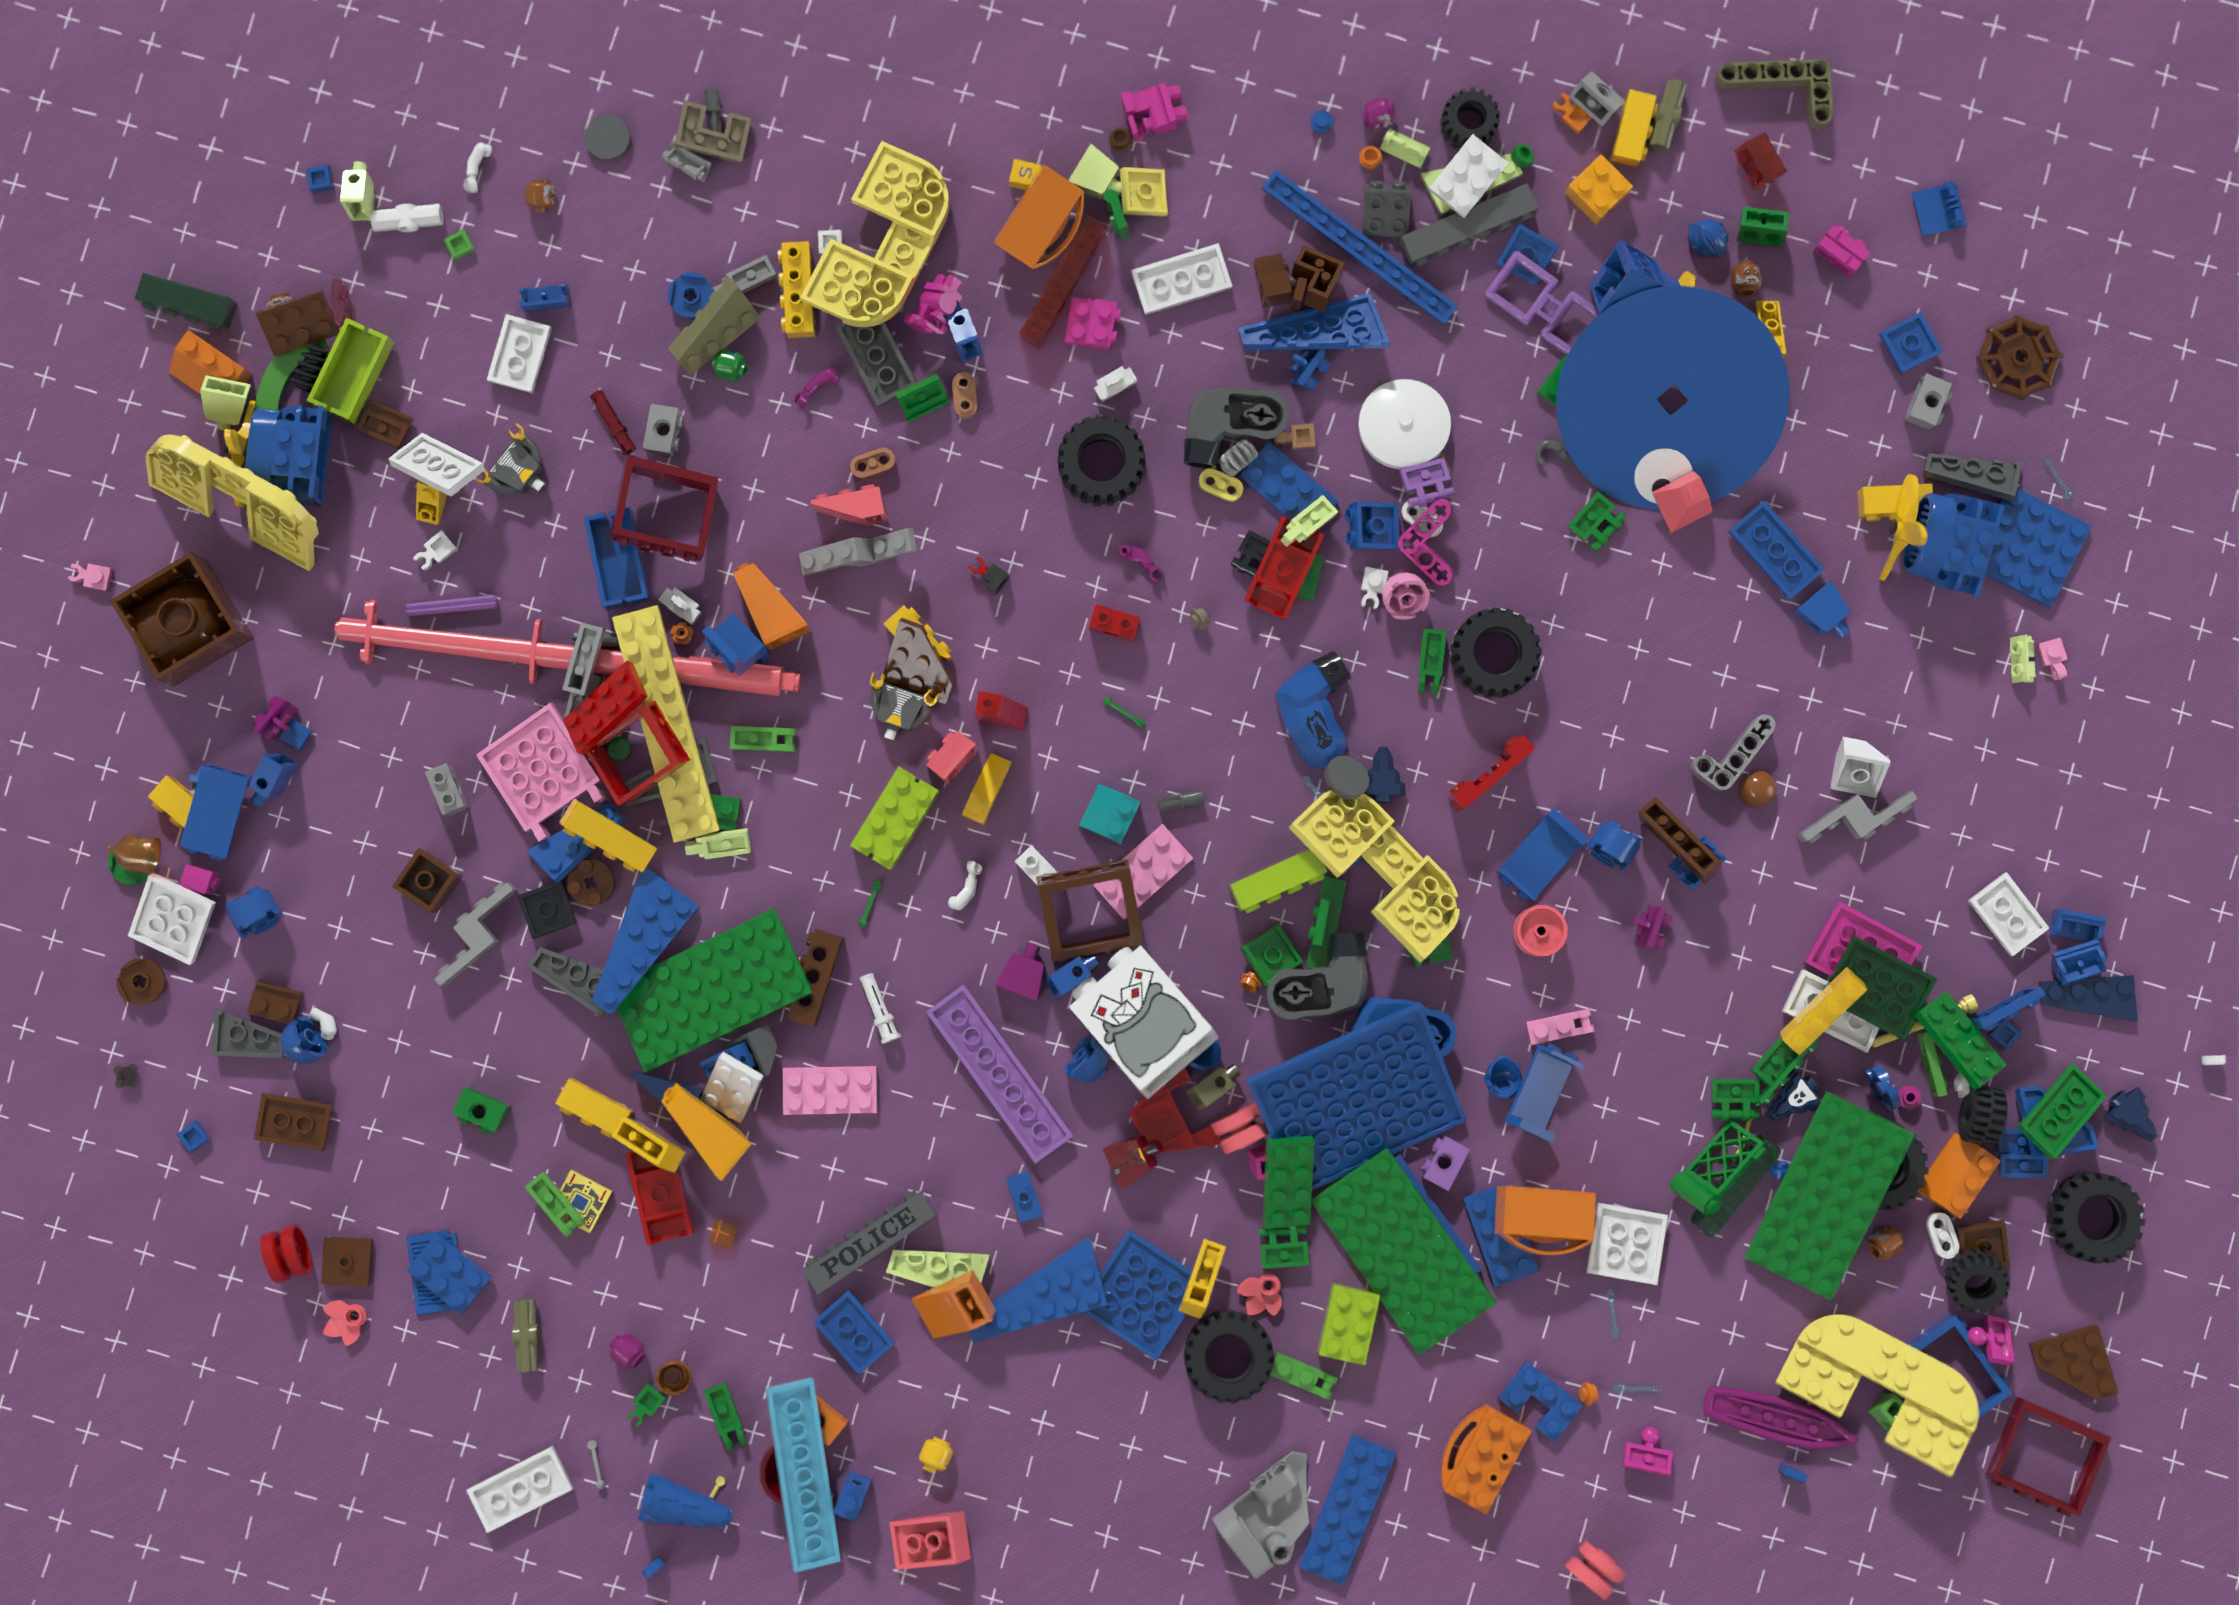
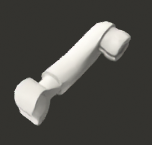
M476 144L468 159L466 174L468 178L465 179L463 184L464 189L468 192L475 193L478 190L476 182L478 165L483 156L489 157L492 152V147L488 144Z
M970 860L967 862L968 878H966L965 887L957 896L949 898L948 905L951 909L962 910L975 896L977 886L976 875L982 872V866L979 863Z

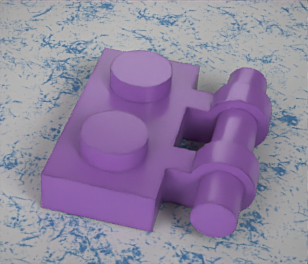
M1444 458L1403 468L1399 471L1405 492L1415 491L1416 497L1408 499L1410 508L1415 506L1421 508L1437 499L1447 500V498L1455 496L1453 487L1445 489L1443 483L1450 482L1451 480ZM1435 486L1436 492L1424 493V488Z

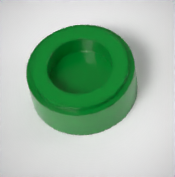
M1519 144L1512 149L1511 159L1516 166L1526 168L1534 161V154L1530 147L1525 144Z
M616 737L608 744V753L615 760H626L632 753L631 743L625 738Z

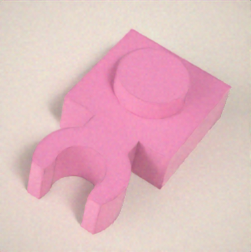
M71 564L72 568L78 569L79 574L76 577L69 576V580L76 583L84 580V587L109 592L114 569L88 564L87 570H85L84 567L78 564Z

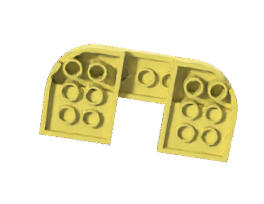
M881 141L851 199L852 203L893 221L877 254L873 258L830 239L800 297L802 302L842 319L844 324L854 327L879 325L892 318L901 309L949 214L948 190L941 173L929 162Z
M163 435L147 451L146 466L149 486L207 517H210L214 512L213 486L247 505L250 540L308 571L315 565L313 540L319 534L316 525L317 520L296 500L293 493L288 490L283 491L254 475L249 469L241 468L230 459L222 458L194 443L185 435L181 437Z
M1335 790L1327 791L1288 828L1337 878L1360 856L1370 864L1393 888L1371 913L1421 963L1453 930L1458 921L1460 909H1457L1456 898L1458 894L1455 886L1448 875L1428 855L1422 858L1391 826L1395 821L1372 798L1363 794L1357 799H1344L1334 793Z
M1830 1315L1819 1318L1809 1324L1795 1342L1775 1384L1840 1418L1861 1376L1878 1383L1905 1398L1884 1442L1951 1477L1971 1435L1975 1431L1978 1421L1976 1396L1966 1379L1953 1368L1857 1318L1846 1315Z

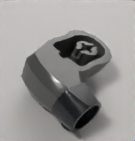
M1224 387L1199 391L1190 408L1186 424L1184 464L1202 469L1217 468L1222 444L1220 443L1223 438L1252 437L1270 439L1277 437L1286 428L1289 420V407L1284 397L1272 389Z
M1365 933L1331 934L1328 956L1331 958L1328 967H1316L1309 970L1286 968L1277 972L1269 982L1267 990L1268 1003L1274 1013L1285 1020L1320 1019L1360 1008L1366 994L1368 977L1365 957H1368Z

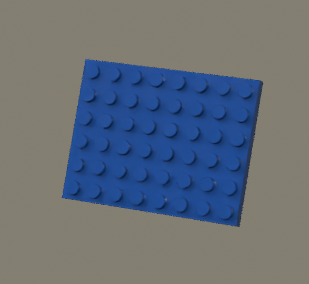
M1420 1002L1246 1078L1271 1139L1312 1136L1314 1138L1312 1190L1347 1175L1387 1147L1394 1154L1467 1121Z

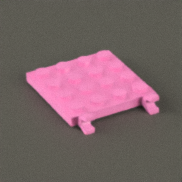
M549 703L476 754L524 831L529 832L532 830L539 842L552 836L549 830L542 825V822L567 806L573 799H577L587 791L594 803H601L608 798L605 792L597 785L601 782L598 772L588 760L586 754L583 756L577 753L563 718L553 703Z

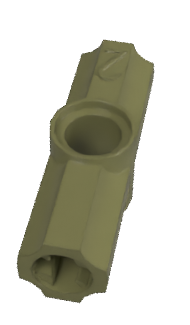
M1674 79L1668 80L1666 83L1662 101L1658 105L1654 118L1655 126L1649 146L1654 150H1669L1674 129L1678 125L1682 112L1681 104L1687 86L1683 81Z
M533 1298L514 1300L515 1325L512 1329L513 1345L516 1346L517 1372L537 1371V1345H539L540 1329L539 1325L536 1324V1300Z

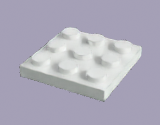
M152 873L148 876L128 936L188 965H192L196 960L216 902Z
M1597 1203L1594 1241L1590 1244L1586 1272L1657 1285L1668 1215Z

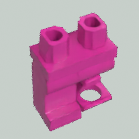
M1162 83L1159 86L1149 87L1131 94L1130 91L1121 93L1123 108L1135 142L1141 141L1150 130H1153L1155 134L1177 129V123L1188 119L1185 105L1175 108L1172 106V102L1182 100L1179 85L1166 87V84ZM1149 115V118L1142 119L1143 123L1135 122L1136 118Z
M938 274L933 283L926 282L923 287L926 291L921 294L920 304L915 313H907L903 321L920 333H946L947 320L943 316L952 314L957 302H960L963 296L957 292L963 282L953 275L946 277Z

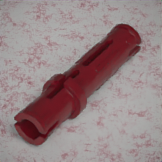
M595 391L592 393L593 395H590V398L608 426L611 438L615 439L624 456L633 453V450L637 448L627 433V427L623 426L604 391Z

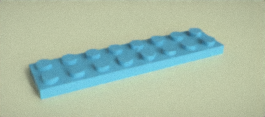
M811 1377L767 1387L765 1390L793 1571L799 1572L840 1562L814 1380Z

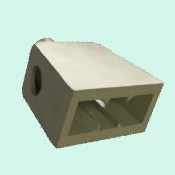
M1234 1064L1225 1070L1220 1067L1185 1092L1197 1109L1201 1110L1235 1086L1232 1081L1238 1078L1241 1073ZM1215 1080L1219 1081L1220 1087L1216 1086Z

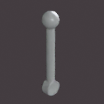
M591 1440L588 1442L587 1447L591 1450L598 1480L596 1486L598 1489H604L606 1483L602 1480L595 1449L597 1442Z

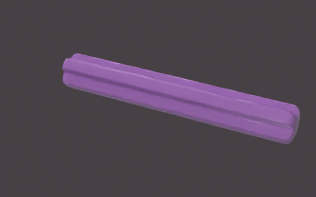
M495 595L411 603L407 604L405 609L409 617L497 608L498 599Z

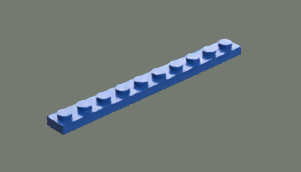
M1276 169L1262 186V191L1444 326L1457 309L1458 305Z

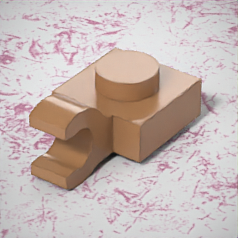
M1314 424L1291 425L1290 432L1280 433L1274 438L1275 445L1291 443L1292 450L1315 448Z

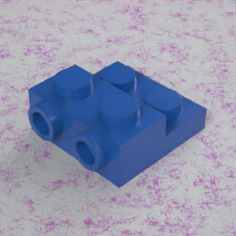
M1354 502L1349 504V508L1345 511V519L1349 522L1350 531L1346 534V543L1350 545V550L1399 549L1398 503Z

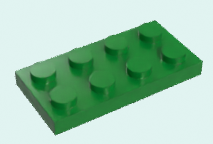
M1947 991L1943 992L1914 1015L1974 1091L2006 1066L2005 1062Z
M2071 1063L2019 1123L2017 1128L2052 1161L2058 1157L2107 1095L2074 1063Z
M1312 1136L1266 1139L1263 1227L1265 1229L1310 1225L1315 1141Z

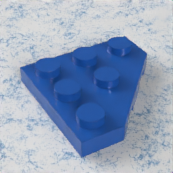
M2041 1086L2021 1087L2015 1090L2022 1120L2045 1094L2046 1090ZM2086 1121L2059 1155L2090 1152L2099 1149L2093 1126ZM2027 1138L2032 1158L2047 1157Z

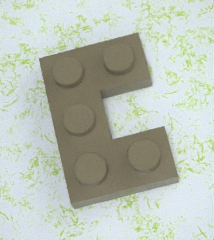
M684 100L674 146L741 164L751 118L729 112L724 134L702 128L707 106Z

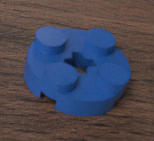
M687 272L680 275L681 277L673 280L670 284L668 301L676 314L682 318L692 320L695 319L694 315L698 310H703L710 301L709 297L714 290L704 276L694 272ZM690 290H693L697 298L690 302L685 295L690 294Z
M1880 1065L1864 1072L1868 1081L1873 1085L1870 1091L1875 1100L1881 1099L1882 1106L1887 1113L1897 1109L1901 1105V1099L1896 1087H1892L1888 1080L1891 1078Z

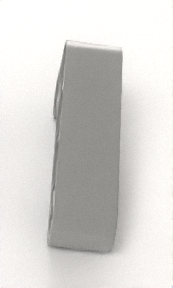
M1767 714L1754 718L1720 763L1708 755L1699 756L1690 764L1691 773L1714 791L1721 792L1729 789L1775 729V720ZM1764 721L1766 723L1764 725L1766 729L1760 731L1758 734H1755L1754 732L1758 731L1761 727L1760 722ZM1746 738L1753 741L1754 746L1752 750H1748L1744 746ZM1732 756L1739 759L1740 765L1738 768L1731 766L1730 759ZM1700 760L1706 762L1708 766L1706 772H1701L1698 769V762ZM1718 774L1725 777V786L1717 784L1716 777Z

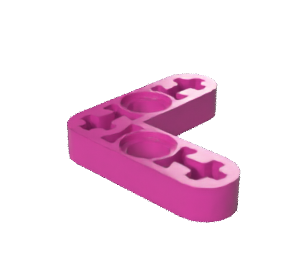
M1446 499L1434 501L1402 534L1398 542L1399 549L1434 583L1441 586L1447 585L1451 581L1453 570L1425 541L1450 516L1452 506ZM1436 505L1440 507L1445 505V512L1447 514L1441 513L1435 520L1427 515L1430 513L1433 516L1436 513ZM1423 520L1429 521L1432 526L1431 530L1426 533L1420 531L1419 522ZM1414 529L1416 534L1423 539L1420 540L1417 537L1413 542L1415 547L1408 546L1406 548L1404 546V538L1409 540L1415 534L1411 531ZM1425 552L1432 556V562L1427 565L1422 564L1419 560L1420 554ZM1438 561L1440 564L1437 565V568L1440 571H1447V579H1438V571L1433 569L1430 572L1428 569L1432 568L1435 562Z

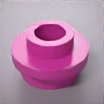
M1904 1086L1898 1092L1901 1099L1900 1106L1905 1109H1914L1921 1102V1094L1913 1086ZM1909 1093L1913 1095V1100L1911 1102H1908L1906 1099V1096Z

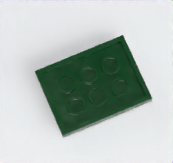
M1852 935L1825 988L1848 967L1864 982L1867 991L1846 1011L1906 1041L1916 1021L1914 1015L1923 1008L1937 978Z

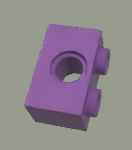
M1443 1135L1441 1139L1437 1138L1431 1148L1434 1153L1430 1160L1426 1158L1420 1171L1423 1172L1421 1177L1449 1191L1470 1149ZM1443 1155H1446L1450 1161L1446 1168L1438 1166V1159Z

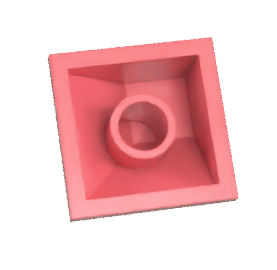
M1694 471L1652 492L1671 533L1713 512L1707 490L1700 476Z

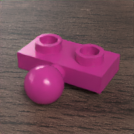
M1987 1315L1983 1318L1984 1330L1980 1327H1973L1968 1331V1340L1972 1345L1981 1346L1986 1343L1988 1362L2009 1366L2014 1363L2009 1319Z
M1646 1427L1641 1432V1439L1645 1445L1625 1443L1622 1467L1667 1477L1671 1475L1673 1451L1654 1448V1445L1660 1439V1434L1656 1428Z

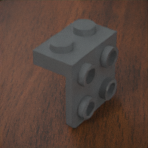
M1370 181L1369 183H1364L1363 235L1402 237L1408 234L1411 202L1410 186L1404 182L1383 184L1381 181Z

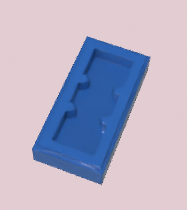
M1029 1171L1006 1178L1020 1223L1043 1216Z

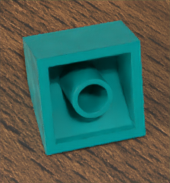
M1098 784L1079 826L1121 846L1141 802L1119 791Z

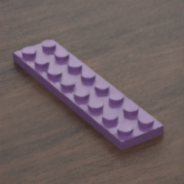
M964 984L926 1011L1035 1164L1073 1137V1134Z

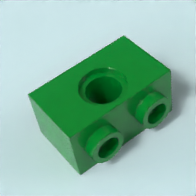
M464 1087L452 1114L458 1116V1121L468 1125L471 1122L479 1125L478 1129L480 1131L491 1134L492 1131L500 1132L511 1106L475 1089ZM479 1105H482L486 1110L483 1118H479L476 1115V1108Z

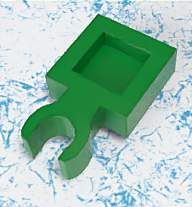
M647 1383L632 1402L638 1408L628 1414L627 1420L632 1415H637L639 1422L635 1426L638 1427L643 1422L645 1413L652 1417L666 1399V1396L650 1383Z

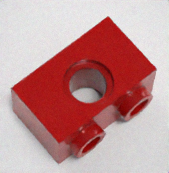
M1096 604L1089 624V630L1133 643L1140 617Z

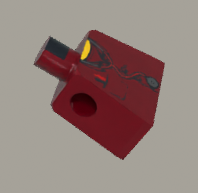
M1144 1135L1117 1141L1102 1149L1121 1189L1129 1186L1157 1166L1158 1162L1155 1156L1163 1151L1158 1140L1148 1143Z

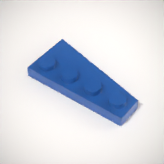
M609 802L595 810L618 825H621L626 820ZM561 830L527 850V853L558 883L594 849L584 844V838L578 834L574 838Z

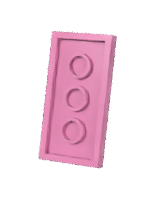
M1163 824L1122 859H1128L1137 908L1193 859ZM1119 880L1095 883L1093 886L1125 920L1127 914L1121 882Z
M877 1066L783 1068V1115L877 1113Z

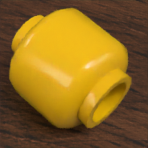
M935 1436L933 1439H927L918 1457L920 1462L924 1463L923 1469L934 1474L937 1470H946L953 1455V1450L950 1448L951 1444Z

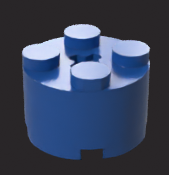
M1609 820L1608 823H1600L1585 849H1591L1590 855L1609 868H1613L1616 865L1620 867L1618 871L1626 872L1640 849L1639 843L1641 838L1634 833L1628 834L1621 829L1622 826L1613 820Z
M259 886L249 889L246 892L247 895L240 899H233L226 904V913L240 938H249L247 934L254 932L255 936L275 926L278 923V916L280 918L283 917L269 890H261Z

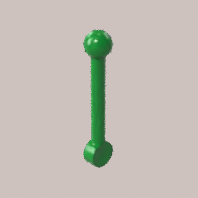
M1107 697L1104 699L1105 706H1111L1136 722L1139 727L1144 728L1146 724L1144 720L1138 719L1113 703L1111 698Z
M875 881L872 884V894L864 915L858 922L861 927L867 926V917L877 891L882 888V884L879 881Z

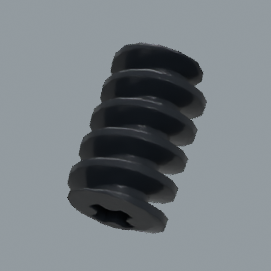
M315 343L304 344L309 352H301V355L306 360L297 362L303 368L294 370L299 375V378H291V381L296 384L297 388L308 393L311 392L319 376V370L322 369L323 362L328 357L326 353L331 351Z

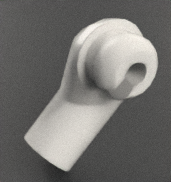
M314 1007L309 1018L320 1023L321 1037L323 1039H333L337 1031L334 1017Z

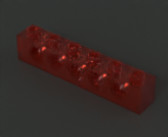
M1086 214L1019 333L1020 340L1041 350L1106 234L1105 224Z

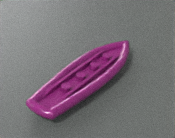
M1710 1386L1704 1398L1703 1413L1705 1416L1777 1443L1806 1449H1834L1858 1443V1439L1838 1420L1817 1408L1794 1400L1720 1386Z

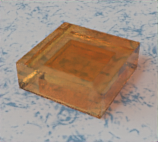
M715 1219L709 1243L733 1248L738 1225Z

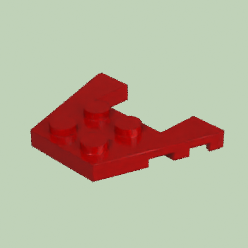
M1186 1068L1182 1069L1149 1099L1144 1096L1129 1111L1139 1134L1144 1135L1148 1143L1158 1140L1163 1149L1162 1153L1220 1145L1221 1142L1219 1135H1215L1211 1125L1194 1134H1190L1177 1108L1170 1090L1191 1080Z

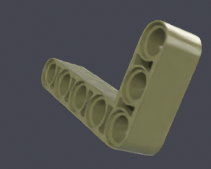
M1825 60L1725 63L1715 75V85L1721 90L1805 87L1808 126L1815 131L1824 129L1833 117L1830 65ZM1813 69L1819 70L1822 76H1816L1813 73ZM1790 70L1797 71L1799 77L1792 76ZM1767 71H1773L1777 78L1769 77ZM1745 72L1752 73L1754 79H1748L1745 76ZM1722 73H1728L1731 76V80L1724 79ZM1814 92H1820L1823 95V99L1817 98ZM1815 114L1823 115L1825 121H1819Z

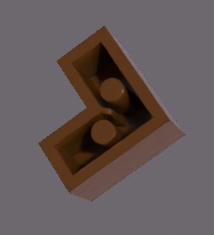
M1302 246L1294 262L1291 276L1296 280L1299 277L1307 279L1306 284L1309 286L1306 290L1304 305L1323 313L1325 312L1342 277L1345 262L1307 246Z
M1282 253L1255 258L1254 269L1262 308L1288 304L1291 296H1293L1295 285L1293 276L1288 275V262L1283 260Z

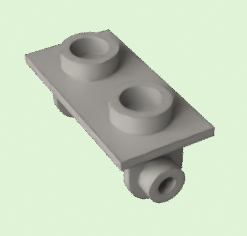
M672 141L669 151L665 150L662 158L665 159L664 162L682 169L683 172L693 177L695 181L700 180L705 183L711 163L690 150L675 147V141Z

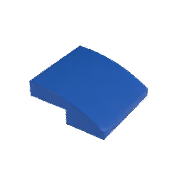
M2004 1128L2000 1139L1996 1143L1997 1159L2000 1160L1998 1164L1999 1177L2048 1178V1157L2032 1158L2027 1137L2018 1128Z

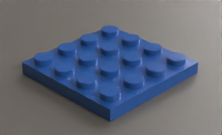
M2017 488L2013 502L2001 498L1998 504L2005 505L1985 576L2050 608L2092 526Z
M1129 1229L1100 1273L1108 1306L1083 1313L1157 1361L1186 1316V1313L1178 1310L1192 1270Z

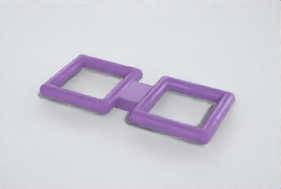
M1518 251L1512 254L1485 292L1486 298L1524 325H1529L1537 314L1548 321L1541 331V337L1567 356L1572 347L1552 332L1572 304L1575 303L1595 318L1599 315L1597 307L1574 291L1570 292L1563 302L1552 296L1551 294L1559 284L1558 279ZM1517 263L1547 283L1526 314L1496 293Z

